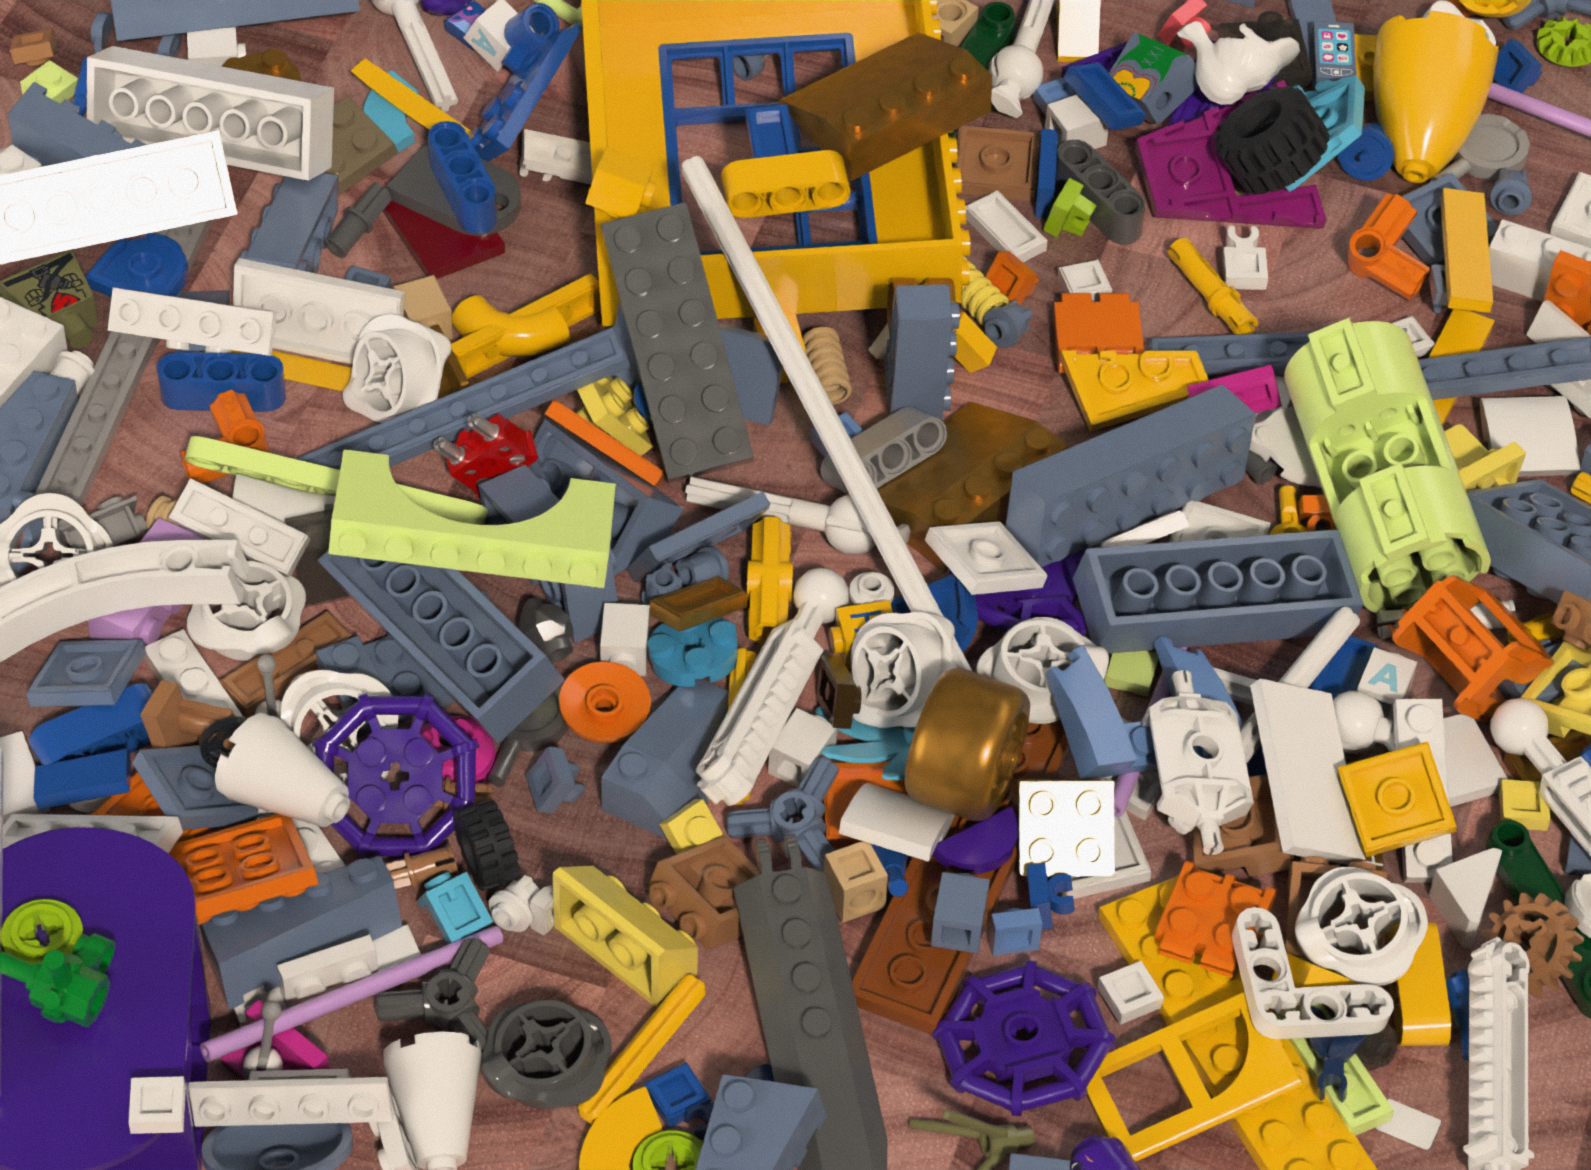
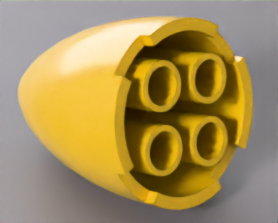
M1429 11L1428 18L1405 20L1403 16L1398 15L1386 21L1380 27L1377 34L1373 63V94L1377 122L1384 134L1389 137L1394 145V167L1405 180L1412 183H1423L1431 179L1450 163L1474 129L1485 106L1493 82L1499 52L1498 46H1494L1485 36L1486 29L1483 26L1465 17L1439 11Z

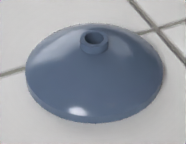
M349 1123L217 1126L207 1135L202 1144L203 1165L206 1170H336L352 1151L353 1135Z

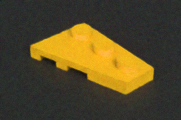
M1061 350L1059 357L1090 432L1148 415L1189 398L1187 386L1209 381L1197 351H1145L1143 354H1116V351H1100L1099 354H1077L1076 350Z

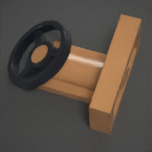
M164 680L160 681L140 714L153 749L199 746L204 761L216 768L219 758L211 756L209 752L221 749L223 752L231 753L236 744L229 741L235 730L248 719L246 717H235L231 709L183 699L178 683Z

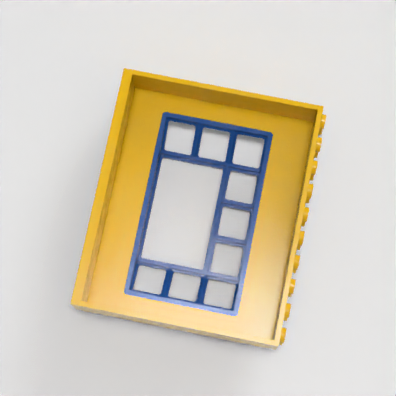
M581 0L592 180L603 152L607 147L655 165L649 180L657 184L649 207L640 206L637 214L682 203L676 127L681 125L746 121V109L780 105L779 102L735 104L732 63L734 57L778 54L781 57L783 96L785 97L796 92L793 55L795 53L838 50L841 52L843 69L917 32L941 40L940 20L932 19V15H937V0ZM718 58L721 69L723 105L675 108L672 62L675 60ZM790 117L796 152L822 151L819 147L801 148L799 126ZM947 133L854 179L855 192H851L849 199L838 207L795 212L798 245L750 248L785 315L887 308L888 285L891 278H915L919 284H924L927 278H951L955 286L956 302L962 303V286L969 285L970 283L968 259L963 260V256H970L969 230H964L960 226L966 225L965 200L956 197V194L962 193L960 168L952 167V163H957L958 159L956 137H948ZM594 207L602 327L615 326L620 300L602 236L601 224L621 218L613 217L604 210ZM856 210L858 212L861 241L811 244L809 213ZM722 250L699 251L717 319L756 317Z

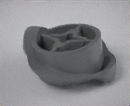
M539 1000L514 1005L500 1012L490 1025L487 1043L481 1057L482 1075L487 1085L497 1094L505 1098L517 1100L532 1108L555 1109L579 1105L594 1097L603 1085L605 1069L612 1049L610 1034L606 1026L597 1017L590 1013L579 1011L564 1002ZM526 1041L524 1046L520 1050L515 1052L518 1046L522 1042ZM582 1049L577 1061L568 1069V1064L577 1057L576 1052ZM515 1052L516 1057L511 1060L512 1055Z

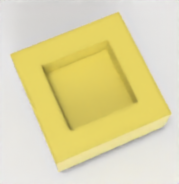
M1502 779L1499 788L1500 822L1513 820L1523 824L1527 830L1547 831L1550 823V807L1539 795L1541 782Z
M703 799L692 800L659 824L676 855L724 836Z

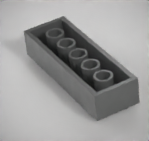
M683 202L602 223V236L668 484L689 479L692 476L697 477L753 462L752 448L687 203Z

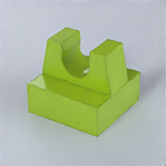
M1071 178L1068 179L1053 204L1043 231L1057 238L1062 230L1082 237L1089 225V219L1097 206L1081 195L1084 187L1083 184Z

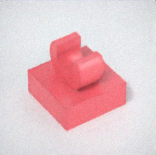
M1188 0L1171 14L1157 35L1169 46L1179 37L1177 32L1181 27L1194 21L1201 22L1207 34L1211 27L1204 19L1199 17L1207 4L1203 0ZM1180 37L1186 47L1191 50L1195 48L1191 41Z

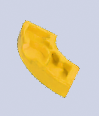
M646 1086L624 1095L612 1103L595 1120L587 1133L581 1149L579 1170H630L634 1154L639 1145L651 1135L662 1132L661 1122Z

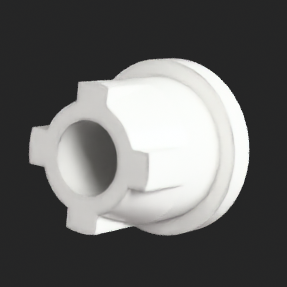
M76 350L72 352L62 351L56 357L57 365L50 375L75 380L78 396L95 370L93 369L91 359L82 352Z
M866 572L852 580L849 587V596L854 605L890 600L891 604L894 598V585L883 574Z
M524 875L518 881L513 880L504 890L495 892L489 899L491 916L494 922L502 929L523 932L531 925L533 917L529 901L540 891L531 877Z

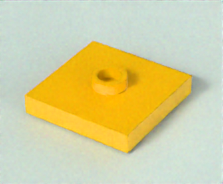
M1428 741L1338 767V774L1365 857L1457 832V826Z

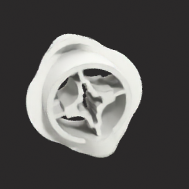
M386 314L372 319L363 328L358 338L351 378L342 394L343 402L350 410L360 413L373 421L382 423L437 400L444 363L451 354L452 349L449 339L442 333L432 330L421 323L411 321L402 315Z
M44 493L33 496L24 501L6 521L0 524V587L20 578L14 562L33 563L38 569L48 566L46 561L35 557H28V554H39L40 552L47 551L48 543H53L54 550L61 551L64 554H73V557L114 547L106 530L95 522L81 505L73 499L56 493ZM58 518L71 523L80 532L87 549L68 548L63 545L58 530ZM43 519V528L41 529L39 542L30 548L15 549L16 542L21 533L32 523ZM62 557L61 560H55L53 564L71 557Z
M247 561L250 567L247 578H239L238 575H235L238 584L243 587V596L240 604L221 605V610L215 614L212 613L211 608L219 604L192 605L187 618V631L195 643L204 648L215 650L231 659L250 661L259 654L279 651L294 640L300 628V617L306 602L305 589L300 581L293 576L287 578L276 569L256 561ZM279 607L282 612L281 616L278 615L267 620L272 616V611Z
M916 611L903 614L886 613L876 616L865 623L853 641L850 656L853 680L856 686H860L862 694L859 714H853L852 718L861 724L878 728L894 726L916 727L924 704L935 683L945 671L952 669V641L955 634L952 622L937 614ZM896 637L904 641L902 645L895 641ZM900 695H904L908 699L907 703L899 698Z
M1035 617L1013 626L997 644L986 650L980 657L975 672L1022 689L1030 700L1029 723L1047 724L1060 720V715L1046 672L1053 666L1062 671L1073 664L1067 655L1075 648L1084 646L1104 680L1109 664V656L1105 648L1095 645L1091 640L1075 631L1065 622L1049 617Z
M331 670L308 671L296 676L288 685L281 703V721L300 739L302 721L311 708L320 723L318 731L310 738L312 742L307 745L315 754V747L312 746L315 737L320 738L330 729L324 714L328 715L333 722H337L353 706L352 704L345 710L337 711L331 709L322 699L333 695H348L359 699L358 695L366 692L369 696H392V694L380 681L365 674L340 673ZM377 715L382 729H397L398 715ZM364 721L347 737L352 746H348L343 741L338 747L353 752L359 746L356 739L357 732L366 722ZM348 763L334 765V774L348 787ZM389 770V771H383V773H382V780H383V781H384V780L386 779V777L388 776L390 770Z
M1356 867L1335 868L1319 877L1312 886L1309 897L1301 908L1295 922V936L1298 946L1311 962L1320 967L1332 969L1357 983L1377 986L1392 983L1408 971L1428 929L1425 907L1415 893L1402 885L1391 883L1381 876ZM1361 898H1374L1380 900V902L1368 903ZM1344 903L1345 909L1343 913L1331 920L1330 926L1324 927L1330 913L1337 906ZM1363 922L1367 928L1360 930L1357 923ZM1400 924L1395 937L1389 944L1379 949L1378 942L1380 938L1391 932L1392 926ZM1349 948L1357 949L1360 952H1362L1363 955L1348 954L1342 952L1341 950Z

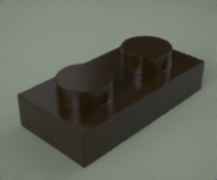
M822 655L816 698L833 728L851 729L853 714H859L861 708V688L856 686L852 672L848 671L840 656Z

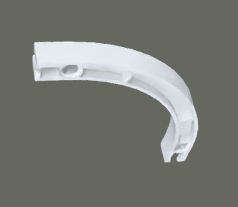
M170 540L110 547L65 559L35 570L1 586L0 663L25 647L60 630L120 611L163 605L240 604L243 596V587L238 584L235 575H238L239 578H247L250 567L238 540Z

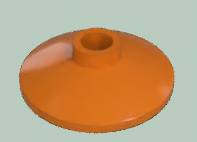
M593 662L579 667L566 678L559 694V710L566 725L577 735L594 742L611 743L629 738L647 720L650 713L651 697L644 680L632 669L615 662ZM600 707H607L611 711L600 712L597 709Z

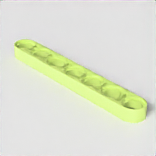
M200 436L190 437L184 458L186 462L204 469L236 476L237 473L307 492L336 496L340 474L338 469ZM397 484L409 499L427 511L458 522L485 525L488 509L482 505Z

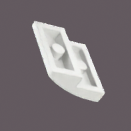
M1566 396L1480 399L1483 442L1488 443V451L1493 448L1499 450L1515 441L1526 452L1518 477L1578 474L1580 471L1578 446Z
M866 783L856 793L841 818L839 834L929 862L937 844L944 840L955 815L919 803L909 795Z

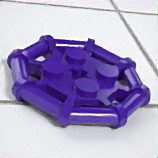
M1089 548L1071 554L1061 561L1041 567L1048 575L1043 588L976 594L978 620L1006 633L1013 626L1027 619L1058 616L1060 618L1058 620L1065 622L1085 637L1088 629L1082 609L1078 611L1073 606V603L1078 599L1073 577L1086 549ZM997 605L1001 606V607H1002V611L999 610V609H997V608H995V606H997Z
M366 692L358 695L359 700L320 738L315 737L312 746L315 747V755L333 773L334 756L348 761V798L352 799L371 821L365 833L347 814L341 821L332 823L331 826L357 852L356 857L365 859L367 856L380 855L405 857L404 853L406 852L413 856L435 850L455 830L454 812L475 804L476 749L479 748L477 739L472 740L434 701L435 696L425 693L424 696H369ZM377 715H416L410 729H382ZM366 719L368 720L372 733L353 752L338 747ZM425 720L453 748L439 753L420 734ZM457 757L456 796H453L443 791V762ZM394 762L400 763L402 771L409 772V780L401 782L399 790H391L390 782L382 780L383 771H389L391 763ZM439 800L452 805L425 833L423 832L419 819ZM381 823H408L414 838L375 836Z
M1026 961L1024 966L979 978L971 975L962 981V990L944 1018L939 1021L932 1035L934 1040L939 1042L952 1076L950 1085L956 1092H968L1010 1110L1012 1116H1022V1111L1071 1098L1079 1101L1087 1095V1086L1106 1055L1114 1051L1116 1046V1037L1109 1032L1096 1001L1097 990L1090 983L1080 984L1037 966V961ZM1023 986V988H1019V989H1016V990H1012V991L1000 993V994H997V995L994 994V993H997V992H1000V991H1004V990L1012 989V988H1015V987ZM1035 986L1062 997L1058 999L1052 996V1001L1042 998L1041 992L1035 989ZM975 1004H981L984 1007V1013L980 1019L977 1016L974 1022L965 1021ZM1074 1010L1080 1011L1087 1029L1075 1028L1069 1014ZM1025 1028L1028 1034H1037L1027 1041L1015 1039L1018 1029ZM961 1040L974 1041L978 1056L968 1063L959 1042ZM1074 1047L1087 1048L1073 1071L1067 1065ZM989 1070L1000 1081L1013 1083L1012 1090L980 1076ZM1050 1075H1054L1059 1080V1082L1024 1091L1025 1082Z

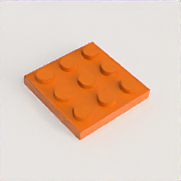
M280 814L176 843L168 853L183 868L191 882L196 902L197 925L209 921L214 915L231 910H250L259 905L261 901L278 896H297L308 887L318 885L314 865L292 818Z

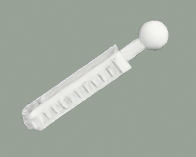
M830 568L808 570L796 581L793 603L798 612L795 618L772 629L703 759L696 768V773L702 778L697 783V786L714 804L723 800L728 806L734 805L751 791L759 772L823 653V649L814 640L821 624L836 621V608L848 606L849 588L844 578Z
M1514 698L1504 701L1497 707L1490 720V730L1496 745L1506 753L1520 756L1526 755L1542 774L1539 795L1591 856V767L1582 756L1567 762L1547 739L1549 723L1542 707L1526 698Z
M1496 937L1481 944L1480 948L1472 951L1471 956L1473 959L1468 966L1470 978L1469 1141L1467 1145L1463 1146V1151L1468 1154V1170H1520L1528 1166L1529 1160L1534 1159V1153L1528 1149V973L1530 964L1527 954L1521 946L1513 942L1507 943L1502 941L1500 937Z

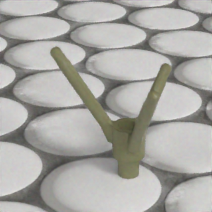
M948 1109L943 1111L942 1117L956 1124L911 1119L909 1121V1126L913 1129L977 1138L980 1141L981 1150L986 1156V1160L977 1170H992L1006 1159L1007 1154L1017 1153L1020 1147L1032 1146L1035 1141L1034 1131L1031 1126L1016 1128L1013 1124L996 1126Z

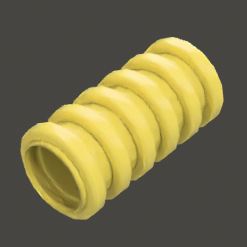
M968 262L970 283L969 285L962 286V303L960 304L983 325V318L987 311L997 306L1003 307L1009 303L1006 295L1000 293L996 286L992 285L989 279L984 277L981 271L977 270L971 262Z

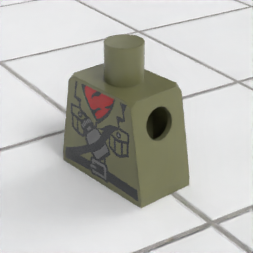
M72 250L61 253L0 281V294L2 298L64 325L66 340L72 348L80 349L91 342L93 331L90 328L95 327L98 323L95 299Z

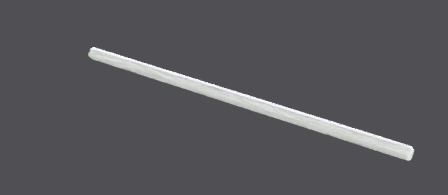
M699 156L686 159L682 163V174L910 611H923L943 616L703 158ZM953 636L952 668L972 671Z

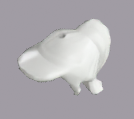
M1199 21L1185 24L1177 32L1179 37L1188 39L1196 48L1195 75L1201 91L1210 101L1220 105L1233 104L1241 99L1245 93L1259 91L1265 87L1282 68L1296 59L1300 52L1298 42L1291 37L1268 42L1257 36L1246 24L1239 26V30L1245 35L1244 39L1222 37L1214 44Z

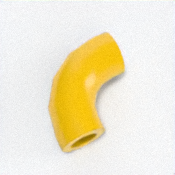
M474 295L463 300L452 314L453 327L464 337L489 324L508 328L504 331L507 333L503 335L502 339L495 343L498 345L499 355L506 357L535 356L556 349L570 340L567 323L559 310L554 306L527 316H509V313L494 308L483 296Z

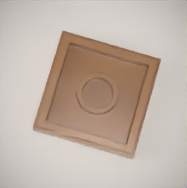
M964 125L959 127L957 142L958 159L957 163H955V168H960L962 193L960 194L985 197L998 190L1006 199L1034 201L1041 133Z

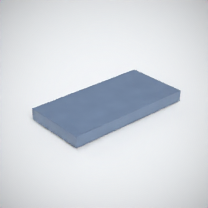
M619 303L615 328L631 367L610 375V377L613 379L620 377L634 391L640 376L621 304ZM718 323L743 418L770 426L774 420L783 365L767 335Z

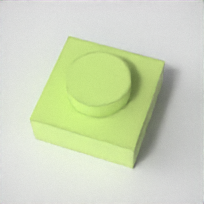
M49 60L20 82L22 94H24L32 83L36 82L47 89L45 96L61 104L64 99L68 100L74 95L78 78Z

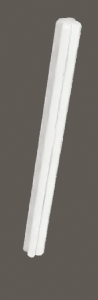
M1344 606L1337 610L1279 682L1308 688L1360 623L1359 616L1353 613L1349 607ZM1255 711L1240 728L1246 764L1262 745ZM1168 817L1169 825L1175 828L1179 834L1185 835L1195 828V826H1191L1176 818Z

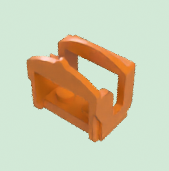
M1455 575L1447 577L1442 582L1437 580L1409 611L1403 609L1402 613L1405 615L1397 622L1400 625L1399 627L1391 624L1388 625L1390 632L1393 634L1392 640L1397 646L1423 656L1459 694L1453 703V707L1459 713L1484 723L1489 718H1492L1497 707L1506 701L1503 694L1497 688L1503 680L1508 679L1517 684L1524 685L1534 680L1545 668L1549 669L1554 663L1552 657L1535 638L1531 630L1520 622L1487 589ZM1481 601L1519 642H1512L1505 647L1474 615L1471 609Z

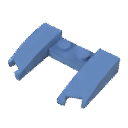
M1159 637L1153 642L1172 697H1176L1172 681L1173 673L1183 670L1184 674L1186 670L1190 671L1194 693L1201 694V698L1227 702L1237 713L1239 729L1243 726L1239 713L1225 685L1201 650L1196 649L1192 653L1174 647L1172 639L1166 637ZM1084 646L1075 648L1067 655L1073 662L1067 669L1062 671L1053 666L1046 672L1081 780L1158 770L1150 726H1142V721L1123 722L1107 685ZM1192 746L1197 755L1202 758H1213L1203 747Z

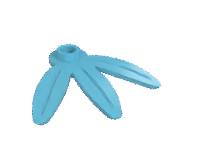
M818 707L816 714L829 722L822 707ZM852 718L851 729L837 728V730L851 737L868 741V743L826 746L822 749L821 754L829 758L852 763H876L891 760L883 769L882 779L904 780L908 752L916 727H903L904 729L896 726L878 728L861 724Z

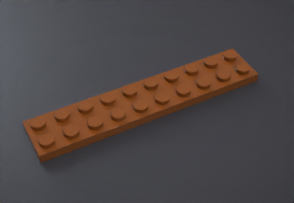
M1061 719L1047 724H1028L1025 742L1013 778L1003 800L993 814L995 815L1012 807L1018 819V841L1013 849L1011 858L998 869L982 874H974V870L960 869L952 866L950 869L944 867L933 856H931L929 862L912 857L904 876L908 884V890L903 896H893L852 980L858 1008L933 1035V1031L937 1028L939 1021L944 1018L974 954L931 946L933 919L942 872L953 874L968 873L977 878L990 880L982 930L983 935L1019 858V800L1014 795V779H1056L1070 749ZM955 815L944 840L981 821L968 820Z

